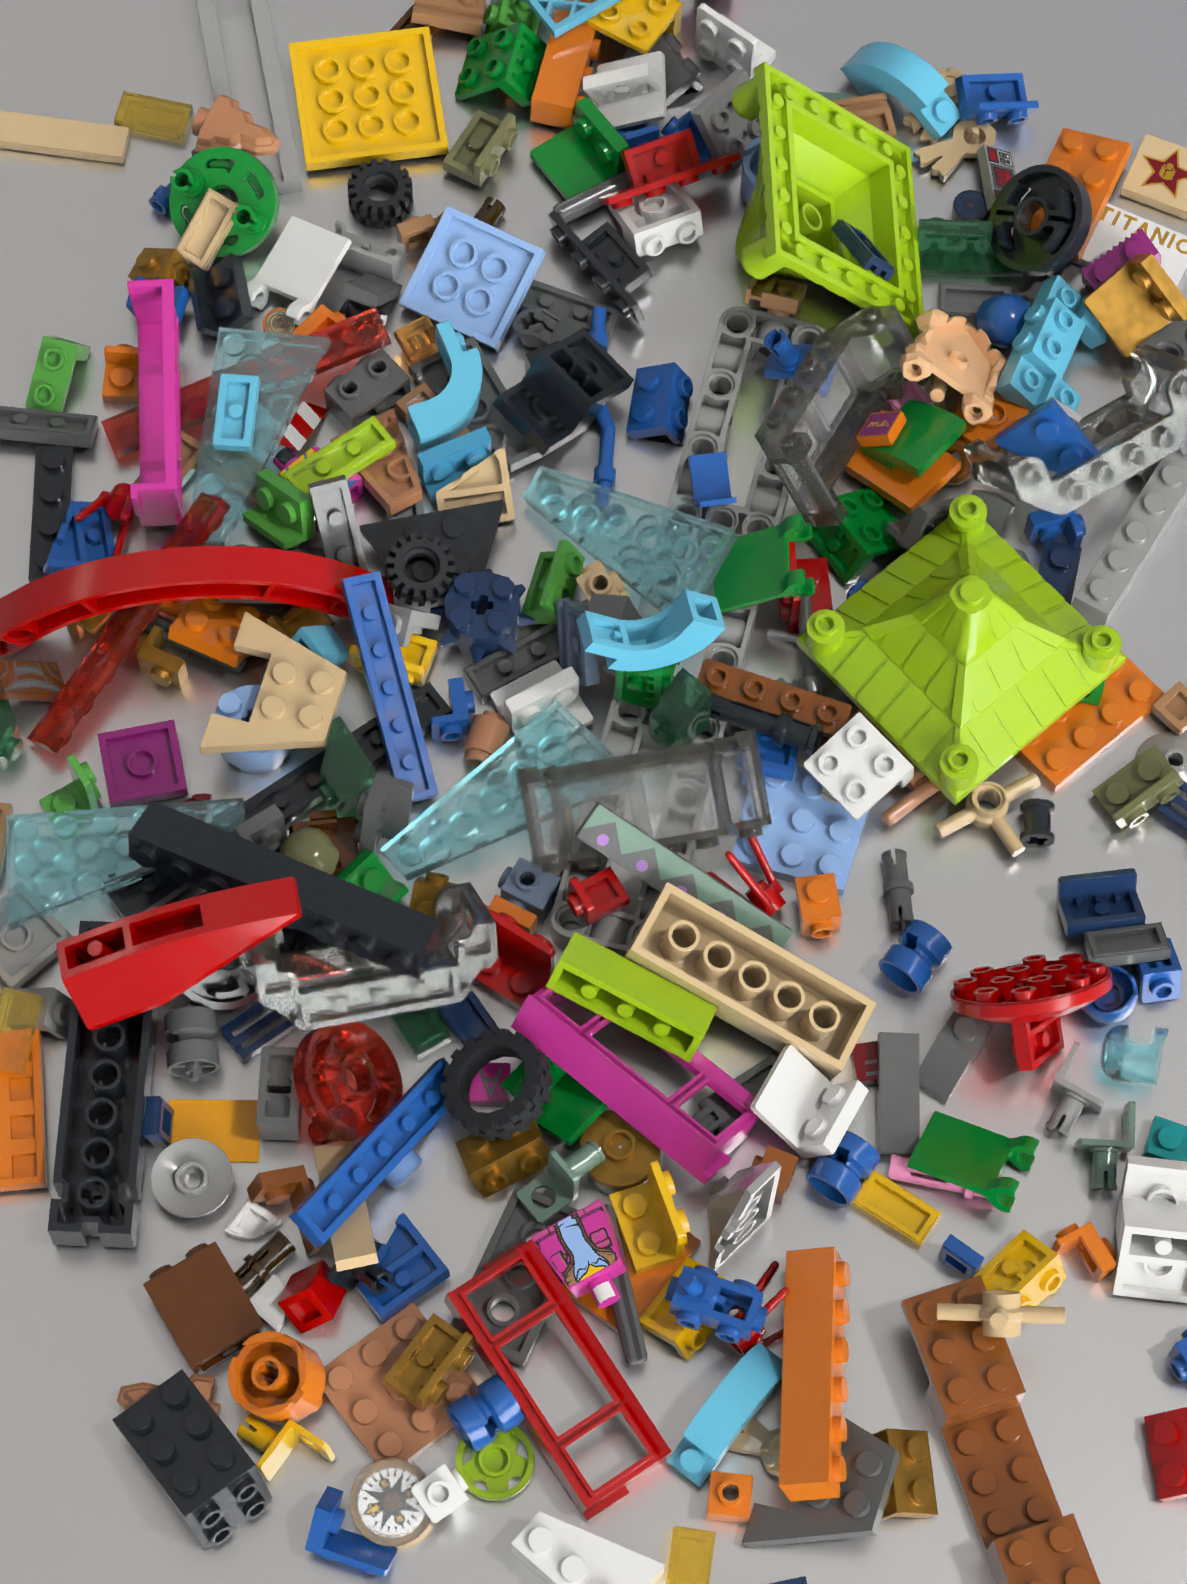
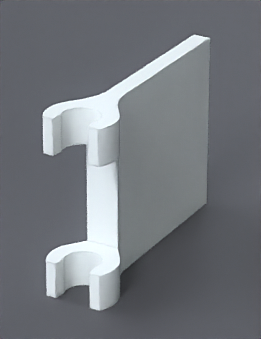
M291 216L259 273L247 283L251 307L262 310L267 303L269 290L294 300L289 305L286 316L294 319V325L299 326L315 311L320 296L351 245V240Z

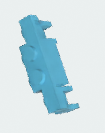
M1055 275L1042 282L1033 305L1024 316L1025 323L1021 332L1013 340V350L995 388L1004 399L1020 405L1031 412L1046 403L1051 396L1068 405L1076 412L1082 397L1062 379L1079 339L1092 349L1106 343L1108 338L1084 306L1082 301L1085 297L1079 295L1059 275Z

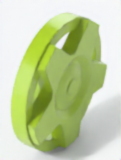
M514 1427L507 1433L501 1432L495 1438V1441L476 1453L472 1452L473 1458L464 1465H462V1460L467 1445L463 1440L459 1443L456 1452V1470L466 1482L467 1490L480 1499L487 1501L510 1499L519 1494L532 1478L535 1466L534 1450L528 1437L518 1427ZM519 1440L526 1449L528 1459L516 1453ZM511 1478H522L516 1486L508 1490ZM485 1482L488 1492L477 1488L472 1483Z

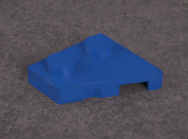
M404 1212L396 1219V1228L386 1244L383 1243L377 1252L378 1264L392 1273V1283L389 1284L382 1278H379L378 1280L388 1287L385 1292L379 1295L372 1293L362 1282L358 1285L360 1295L382 1323H385L406 1306L415 1302L450 1277L449 1269Z

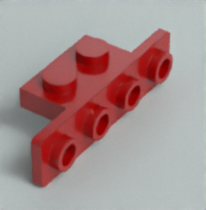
M684 129L620 151L631 186L599 197L600 205H611L612 209L615 210L633 204L632 197L645 193L646 198L663 194L667 192L666 185L678 182L679 187L695 183L700 180L698 174L710 170L712 175L730 171L733 169L732 163L741 160L740 153L729 152L700 162L691 129Z

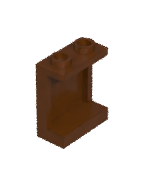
M216 1241L209 1245L202 1243L195 1246L186 1253V1259L174 1266L168 1264L158 1268L149 1276L150 1280L143 1284L189 1366L197 1374H204L239 1353L244 1347L242 1344L249 1337L267 1331Z

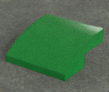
M908 400L898 410L903 412L907 421L893 445L861 447L864 454L890 470L895 465H898L915 477L920 478L967 430L966 421L935 405Z

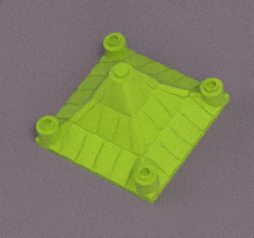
M766 62L759 64L753 68L754 77L736 87L732 96V106L740 117L749 121L759 118L761 134L756 189L752 192L736 237L735 255L738 261L742 264L744 270L756 279L761 280L771 274L809 279L818 285H822L827 290L841 297L843 296L855 305L865 308L870 312L867 316L866 324L868 335L872 340L877 341L881 345H887L905 335L915 339L920 335L916 317L924 312L910 147ZM838 219H842L863 231L891 263L895 273L888 281L884 280L880 275H875L870 269L863 268L833 233L831 228Z
M971 494L960 495L955 498L950 504L947 519L887 566L885 570L871 579L858 592L850 596L834 611L824 609L813 613L808 619L806 631L797 638V645L954 805L960 802L1120 668L1126 660V656L1120 651L1122 641L1118 632L1112 627L1105 625L1092 627L1072 605L1067 603L986 522V504L982 499Z

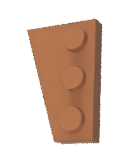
M394 408L376 416V419L396 441V448L357 473L362 477V482L366 489L391 516L423 500L422 488L412 460L408 455ZM344 432V433H342V434H340V435H338V436H336V437L330 439V441H331V442L334 441L335 439L339 438L340 436H342V435L345 434L346 432Z

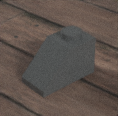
M954 1011L937 1035L919 1067V1089L946 1104L986 1045L993 1025L984 1020L972 1018Z

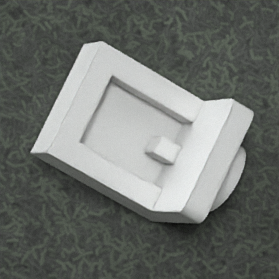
M445 1464L411 1488L412 1495L432 1523L439 1522L469 1500L464 1492L468 1489L466 1482L455 1468L449 1471Z

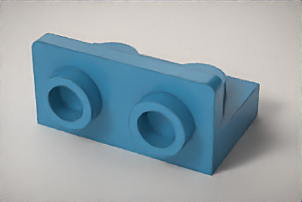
M486 426L417 454L418 477L432 504L436 505L435 493L492 455V438Z

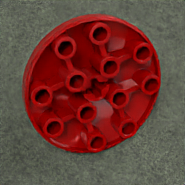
M1080 953L1062 955L1059 957V960L1046 961L1045 955L1038 954L1022 958L1023 964L998 969L990 966L974 968L970 970V977L957 979L953 982L954 987L950 991L951 1006L955 1012L989 1022L1010 1023L1013 1033L1011 1051L1017 1060L1018 1071H1034L1048 1057L1055 1055L1064 1048L1060 1017L1089 1005L1105 995L1113 987L1111 970L1104 963L1084 961L1083 954Z

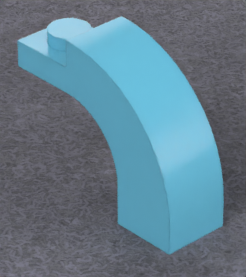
M872 42L862 46L840 68L861 96L874 91H881L903 102L933 140L941 138L961 117L960 110L944 91L949 85L947 81L924 59L904 47L888 42Z
M450 320L436 324L435 344L447 369L450 381L437 396L407 407L406 424L418 453L458 437L473 419L480 400L482 362L477 347L467 350L463 335L460 331H454Z
M687 589L666 609L647 618L621 620L584 611L576 620L584 651L605 656L608 669L618 671H645L678 663L703 650L726 629L717 598Z
M760 1342L751 1348L707 1399L683 1433L684 1437L667 1462L701 1488L708 1481L711 1471L716 1469L741 1431L753 1416L772 1399L782 1384L783 1360Z

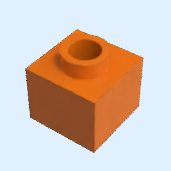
M711 1471L706 1520L747 1525L750 1518L753 1475ZM724 1489H734L738 1492V1498L733 1501L726 1500L722 1492Z

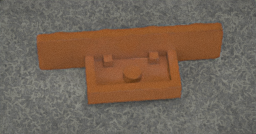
M709 658L704 660L694 686V693L709 698L711 693H715L727 699L738 701L770 713L780 715L781 713L789 712L793 714L795 719L813 725L817 722L824 724L823 736L828 738L835 735L847 723L852 709L851 705Z

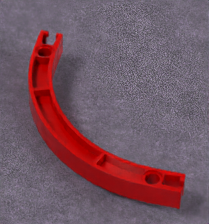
M246 546L175 547L107 557L49 574L0 598V658L7 659L58 629L96 615L124 608L178 600L244 599L268 601L309 608L350 621L340 582L345 578L372 572L337 560L307 553ZM381 576L388 603L394 604L393 589L389 590L387 586L388 579Z

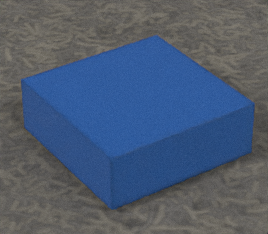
M952 1234L942 1244L938 1255L941 1261L967 1279L972 1278L980 1270L985 1258Z

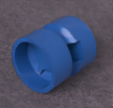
M914 919L909 922L899 935V944L891 945L879 960L878 966L892 984L909 994L918 995L932 979V970L939 969L953 949L950 942L939 930L922 920Z
M846 1131L834 1154L826 1155V1157L820 1156L816 1159L805 1176L806 1181L817 1193L837 1205L848 1207L862 1188L860 1179L869 1178L880 1161V1155L863 1138L850 1131Z
M497 1374L476 1386L474 1396L464 1394L445 1407L456 1431L473 1453L480 1451L495 1441V1432L507 1433L525 1421L518 1402Z

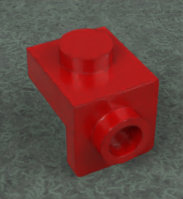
M610 866L582 881H579L576 876L569 879L568 894L565 895L566 901L572 913L576 917L581 915L587 926L630 904L629 896Z

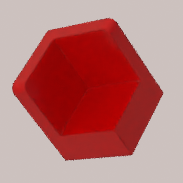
M324 1259L293 1273L277 1302L301 1334L333 1320L346 1294V1288L333 1284L326 1279L331 1268Z

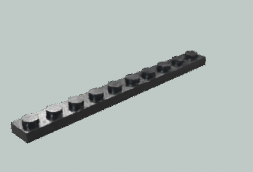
M430 682L412 693L423 735L431 731V717L452 714L451 708ZM376 717L218 818L211 825L235 834L236 826L273 804H276L282 812L285 825H287L387 759ZM143 867L107 890L106 894L121 917L125 918L160 907L193 885L178 882L170 875L156 869Z

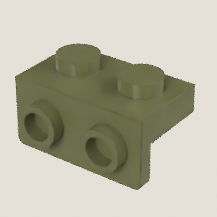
M478 109L443 160V170L481 187L486 178L494 176L498 170L501 156L505 150L510 151L516 143L518 131L516 130L515 115L508 113L502 121Z

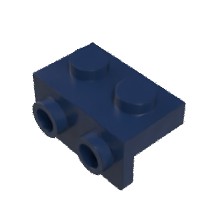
M1128 868L1059 877L1056 907L1066 936H1083V932L1145 924L1146 916L1136 892L1137 873L1135 869Z

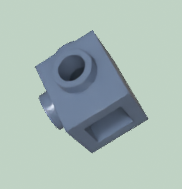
M519 857L513 868L508 866L504 870L498 882V887L501 890V898L537 915V922L543 924L554 906L561 877Z

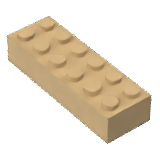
M668 882L658 893L624 955L626 959L718 1006L715 1016L781 1053L785 1046L792 1045L829 1081L843 1070L877 1005V1002Z

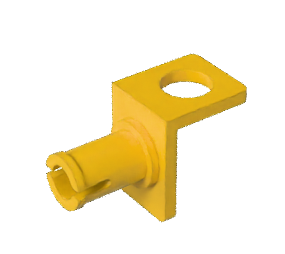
M250 1414L244 1419L249 1424V1428L241 1423L236 1435L239 1439L246 1441L263 1453L256 1466L262 1476L268 1481L273 1478L299 1441L331 1462L336 1457L326 1442L291 1419L278 1433L257 1419L255 1415Z

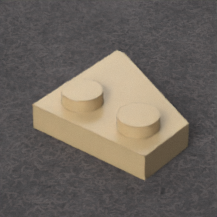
M505 448L498 449L478 465L463 473L462 476L435 493L437 511L503 499L504 507L499 523L515 521Z

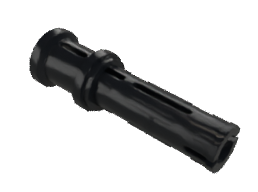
M715 693L710 694L705 705V709H708L704 711L705 717L771 737L772 742L781 747L787 744L806 750V755L812 756L818 750L822 740L824 724L817 722L813 725L795 719L793 714L789 712L781 713L780 715L770 713L738 701L727 699Z

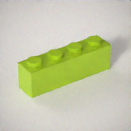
M574 932L546 985L547 988L689 1063L703 1040L718 1006L577 932Z

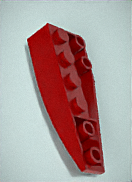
M287 877L248 884L177 901L122 918L57 942L61 979L87 1029L93 1031L163 1006L302 917L296 879Z

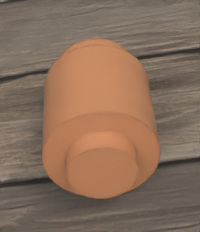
M486 710L483 711V714L473 716L462 749L465 754L463 758L464 763L482 771H491L494 764L499 763L510 731V726L505 722L503 715Z

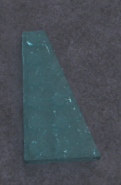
M543 466L539 467L523 495L526 503L592 557L600 560L608 570L613 571L615 569L623 582L659 611L666 609L685 589L706 595L737 539L736 532L732 528Z
M557 699L380 850L395 869L409 881L553 818L555 815L635 782V778Z
M243 798L163 804L232 834H235L236 826L245 822ZM148 805L7 815L8 926L10 930L23 926V922L42 914L44 917L57 913L60 907L79 900L83 902L140 881L142 880L141 876L157 871L153 868L143 867L136 863L135 860L129 858L128 833Z

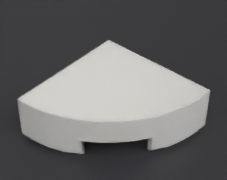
M248 1198L224 1232L225 1235L236 1240L256 1241L273 1234L283 1223L280 1218L259 1204H251Z
M274 1273L250 1298V1301L261 1320L273 1331L279 1332L286 1321L287 1315L277 1303L284 1290V1285Z

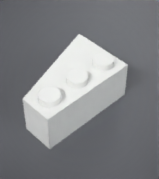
M541 1511L536 1514L511 1542V1554L544 1584H656L664 1573L665 1564Z

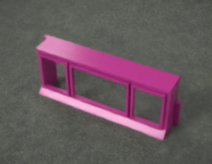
M174 279L127 281V288L138 328L140 483L130 484V499L135 514L139 517L141 527L183 525L179 317H177L174 305Z
M546 986L533 995L529 994L511 1028L524 1035L538 1050L704 1185L730 1163L731 1158L728 1154L746 1140L759 1119L750 1108L755 1099L753 1094L698 1050H696L689 1063L661 1048L695 1075L693 1079L667 1098L592 1037V1035L609 1024L610 1020L597 1014L580 1027L554 1006L564 999V996ZM705 1086L711 1088L743 1114L717 1136H714L680 1108L681 1105Z

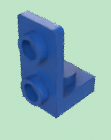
M327 1486L315 1507L305 1550L318 1554L323 1559L336 1560L356 1567L364 1573L385 1577L396 1558L398 1549L394 1546L383 1544L382 1542L379 1543V1541L376 1542L368 1537L341 1529L346 1510L339 1507L344 1491Z

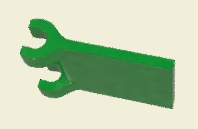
M794 514L786 517L779 525L713 543L714 597L718 600L721 614L785 596L806 597L815 593L814 579L812 577L805 579V571L803 569L790 571L789 542L811 540L812 524L809 522L803 524V516Z
M934 1111L908 1161L907 1167L981 1194L997 1210L1010 1213L1016 1200L1014 1196L1020 1182L1011 1177L999 1178L1008 1159L1018 1169L1030 1171L1036 1156L1034 1154L1040 1141L1031 1136L1008 1138Z

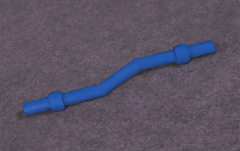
M595 306L592 308L591 330L588 333L607 351L608 335L605 333L607 309L602 306ZM605 403L596 417L601 434L598 466L594 468L593 484L596 486L594 511L599 514L609 513L611 487L615 486L616 469L613 468L616 428L608 406Z

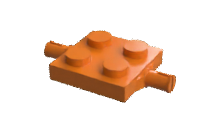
M195 599L185 605L177 601L161 602L159 604L160 612L177 618L169 627L168 639L234 668H237L244 658L250 656V654L235 651L234 648L245 611L267 625L269 624L266 620L271 616L243 603H218L216 599Z

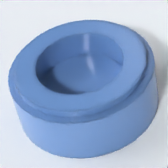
M411 1150L384 1180L392 1188L398 1187L422 1164V1159Z

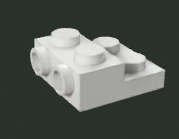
M678 182L666 185L667 192L654 197L646 198L645 193L632 197L633 204L613 210L612 206L608 205V209L622 227L624 240L639 257L644 255L657 256L666 247L677 243L691 244L698 236L704 234L701 210L682 186L679 187Z

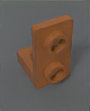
M304 1165L258 1173L248 1186L247 1192L251 1204L266 1201L267 1205H276L290 1199L294 1211L315 1189L313 1180L307 1177ZM299 1229L307 1256L316 1255L323 1245L315 1248Z

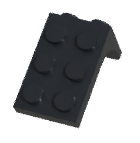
M183 1369L112 1419L117 1429L177 1508L203 1549L226 1541L235 1528L247 1519H254L262 1514L272 1500V1495L256 1464Z

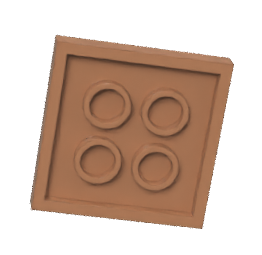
M413 1302L324 1367L326 1381L323 1395L373 1461L385 1457H399L412 1461L455 1428L448 1417L445 1407L464 1394L475 1395V1387L477 1385L466 1370L461 1373L455 1370L446 1382L450 1385V1388L437 1406L430 1403L423 1413L383 1384L382 1379L427 1322Z

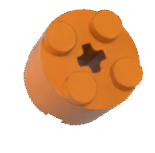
M265 1331L249 1337L242 1344L244 1347L237 1357L233 1356L228 1369L229 1390L235 1401L249 1413L270 1423L286 1425L289 1419L298 1422L309 1414L315 1413L321 1407L326 1381L325 1370L317 1352L309 1346L280 1332Z

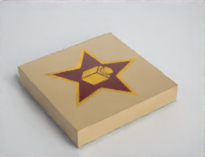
M1146 133L1119 195L1187 220V148Z

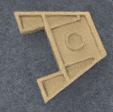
M245 611L234 643L235 651L270 660L249 722L211 713L200 745L201 754L326 747L347 681V672Z

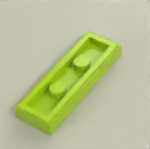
M373 415L285 471L281 476L310 496L307 484L345 475L349 479L396 448V441Z

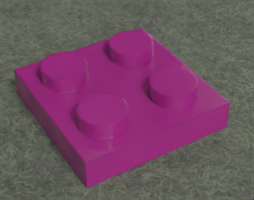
M174 719L97 734L111 810L149 803L151 800L160 801L188 795Z

